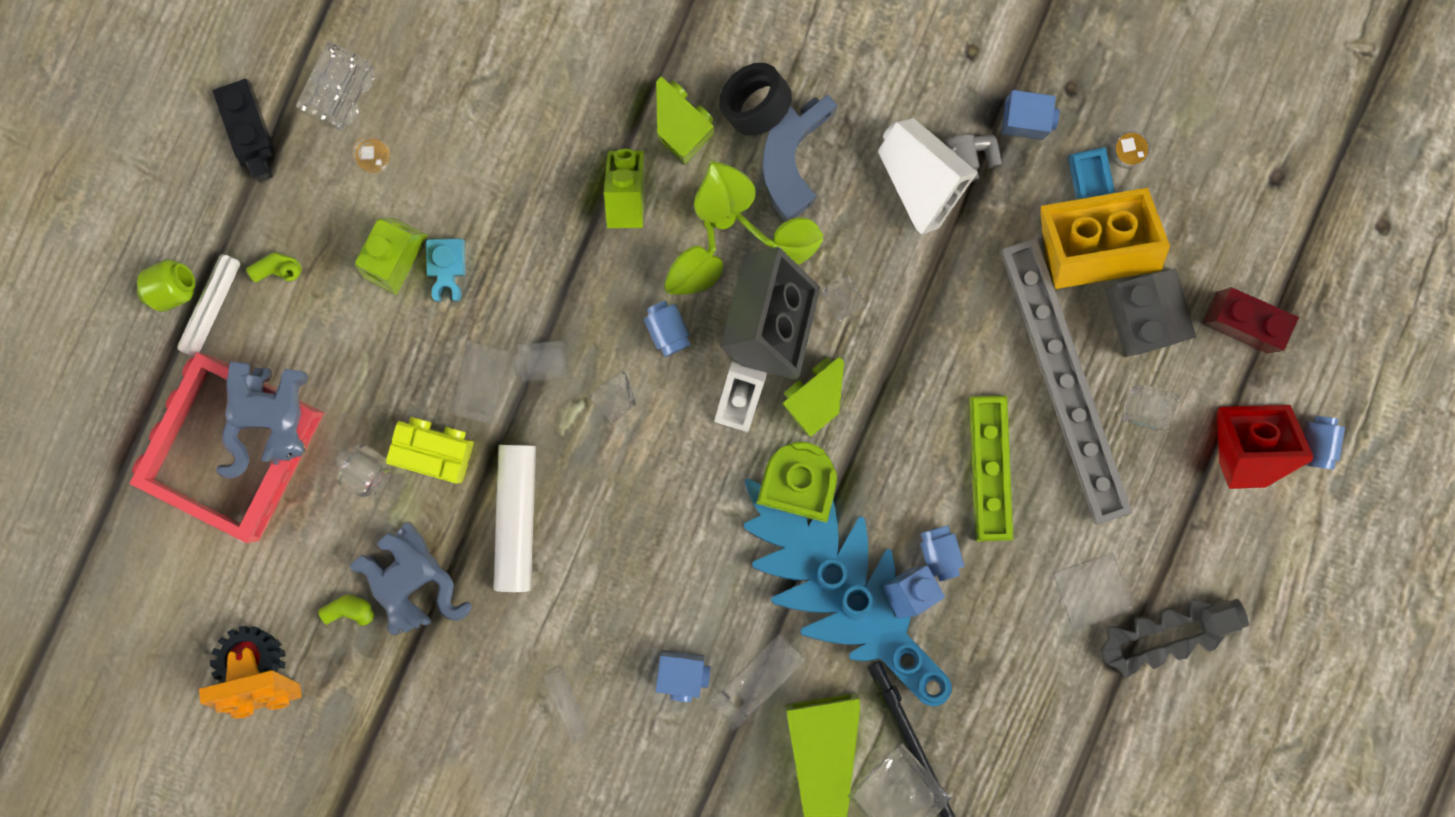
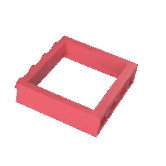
M196 352L195 356L191 357L183 368L182 375L184 378L178 389L174 390L166 401L165 407L167 411L162 421L152 428L149 434V441L151 442L145 454H142L134 463L132 468L134 475L129 484L245 543L256 542L263 535L302 456L292 458L290 461H280L278 465H274L272 461L241 523L154 480L209 371L226 380L228 377L229 364L211 355ZM265 383L263 392L275 394L277 388ZM299 400L302 414L297 433L300 440L305 444V448H307L324 412Z

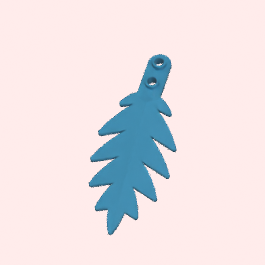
M746 479L745 486L760 516L744 523V529L768 543L783 547L781 550L753 561V568L780 578L807 581L771 598L772 603L788 609L805 612L834 613L803 627L800 630L801 635L835 644L863 645L849 654V659L853 661L881 659L923 704L931 707L944 704L949 699L952 691L950 679L906 634L910 617L897 618L896 615L894 616V610L880 587L896 577L892 550L887 549L866 585L868 537L864 517L858 518L837 555L838 523L834 501H832L827 523L812 520L808 526L807 518L756 505L761 485ZM904 655H909L913 658L914 665L906 668L901 665L900 658ZM929 682L937 683L940 688L939 693L936 695L929 694L926 690V684Z

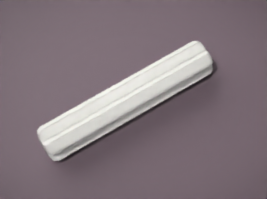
M225 254L219 256L177 346L181 352L190 356H195L196 352H200L239 269L240 262L237 259Z

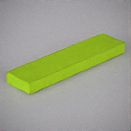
M1007 396L969 397L975 541L1013 540Z

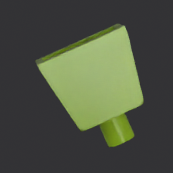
M379 218L360 251L355 266L364 279L397 295L428 235L396 218Z

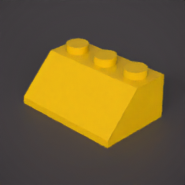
M1148 187L1041 206L1040 215L1045 261L1054 289L1162 271L1170 244Z

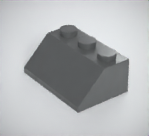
M779 246L744 256L720 347L744 367L790 379L799 378L821 287Z

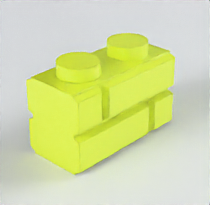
M411 416L409 423L398 421L386 458V464L452 483H462L474 445V441L465 439V431L445 426L444 432L430 429L432 422Z

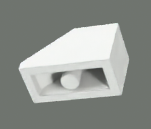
M733 359L714 422L748 432L767 372L744 367Z

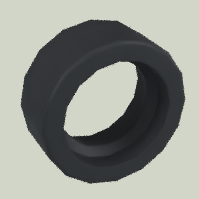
M752 63L742 67L725 83L719 96V108L736 131L744 135L753 136L768 132L778 125L787 114L792 102V91L777 69L768 63ZM770 87L767 96L759 105L751 110L741 112L744 102L751 94L758 89Z

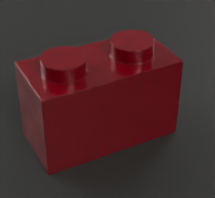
M1230 287L1216 292L1202 324L1269 354L1285 351L1299 317Z

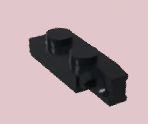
M243 79L212 90L234 155L238 159L240 166L247 165L252 178L257 179L258 182L272 178L273 176L266 158L273 156L272 149H274L251 82L248 79Z

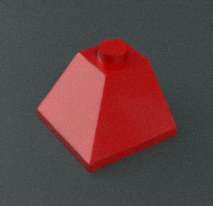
M1291 405L1218 407L1219 464L1229 489L1266 488L1312 461L1313 453Z

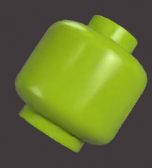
M171 259L163 260L140 272L137 278V295L142 303L148 305L153 310L166 312L190 301L194 293L195 278L186 265Z

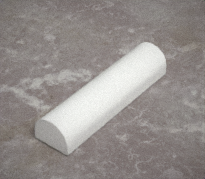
M498 445L494 591L527 592L531 590L536 446Z

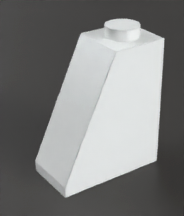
M916 119L896 121L885 131L883 135L885 141L879 148L878 153L916 230L922 235L939 229L978 172Z

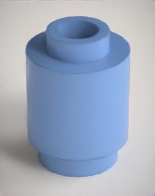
M662 301L647 309L649 315L643 321L657 350H662L664 357L675 354L691 345L687 338L690 336V333L676 304L668 306L667 301Z
M1315 415L1314 422L1306 421L1304 436L1314 456L1312 461L1306 464V466L1335 469L1336 461H1340L1345 427L1338 426V418Z
M949 525L921 533L923 542L920 543L926 565H928L933 576L937 575L939 581L960 576L958 569L965 567L956 535L955 533L951 534Z

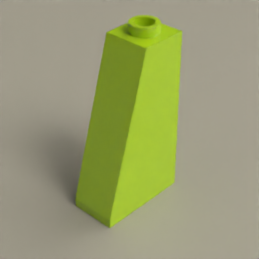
M856 692L785 704L804 817L848 816L861 707Z

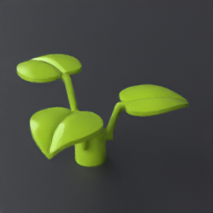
M710 161L706 176L694 201V210L697 216L705 221L704 226L707 229L708 249L705 250L701 246H692L682 252L669 269L664 282V290L672 295L699 293L712 287L718 281L723 271L721 258L713 255L716 252L714 228L727 229L734 224L735 219L762 243L770 246L769 249L779 246L797 265L808 260L817 251L823 241L824 234L813 220L797 217L780 225L774 233V239L766 237L740 213L748 209L755 198L756 191L752 181L734 167Z

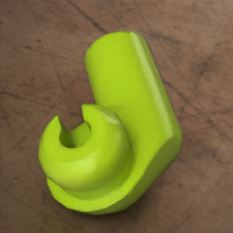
M273 252L248 266L246 271L255 283L271 274L284 278L287 282H292L300 276L302 267L295 258L279 252Z

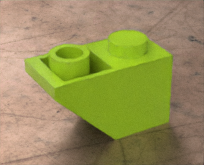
M661 76L656 81L658 139L685 165L714 135V126L711 124L714 119L702 106L698 105L694 108L685 99L688 94L677 82L672 80L668 83Z
M624 148L617 151H608L604 185L607 228H643L645 207L644 150Z
M840 356L833 362L829 357H826L811 370L815 374L814 378L805 385L799 380L783 393L787 400L782 405L808 437L813 436L839 414L844 361Z

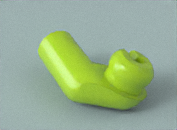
M352 594L343 595L318 609V614L326 625L344 616L356 621L360 626H366L373 621L375 615L368 601Z

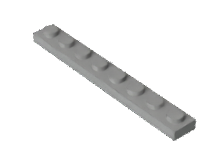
M1034 238L1002 249L1000 254L1094 524H1101L1131 514L1132 510L1038 240Z

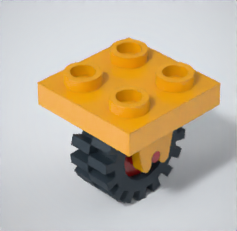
M240 626L239 632L232 629L227 632L230 637L229 639L221 637L217 641L223 646L220 650L213 648L211 654L217 656V660H210V667L216 669L211 674L219 682L216 685L199 689L200 704L215 709L217 713L231 715L233 719L250 717L254 715V710L267 707L269 710L282 709L290 705L289 701L302 698L300 684L277 673L278 668L285 669L286 662L280 660L281 657L286 656L285 650L279 648L282 644L274 636L254 626H251V629L247 626Z

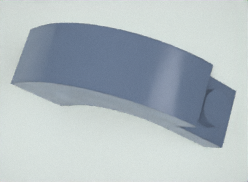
M829 94L822 100H819L817 97L810 100L800 110L803 114L800 117L790 105L785 117L778 125L771 129L763 154V183L770 203L784 222L796 218L815 203L817 196L802 179L797 170L795 152L806 136L835 114L837 104Z

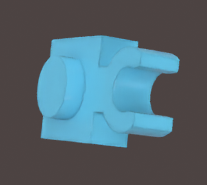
M463 239L426 240L427 276L437 277V282L433 285L431 292L433 300L441 302L442 290L444 288H451L452 300L460 302L462 293L458 284L455 283V277L466 276L465 241Z

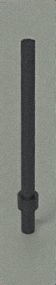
M880 660L869 664L867 668L879 691L876 695L882 707L888 709L939 817H956L900 703L902 697L897 686L891 684Z

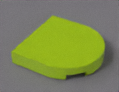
M794 442L781 447L771 456L765 467L756 505L827 523L837 484V473L831 459L822 448L808 442Z

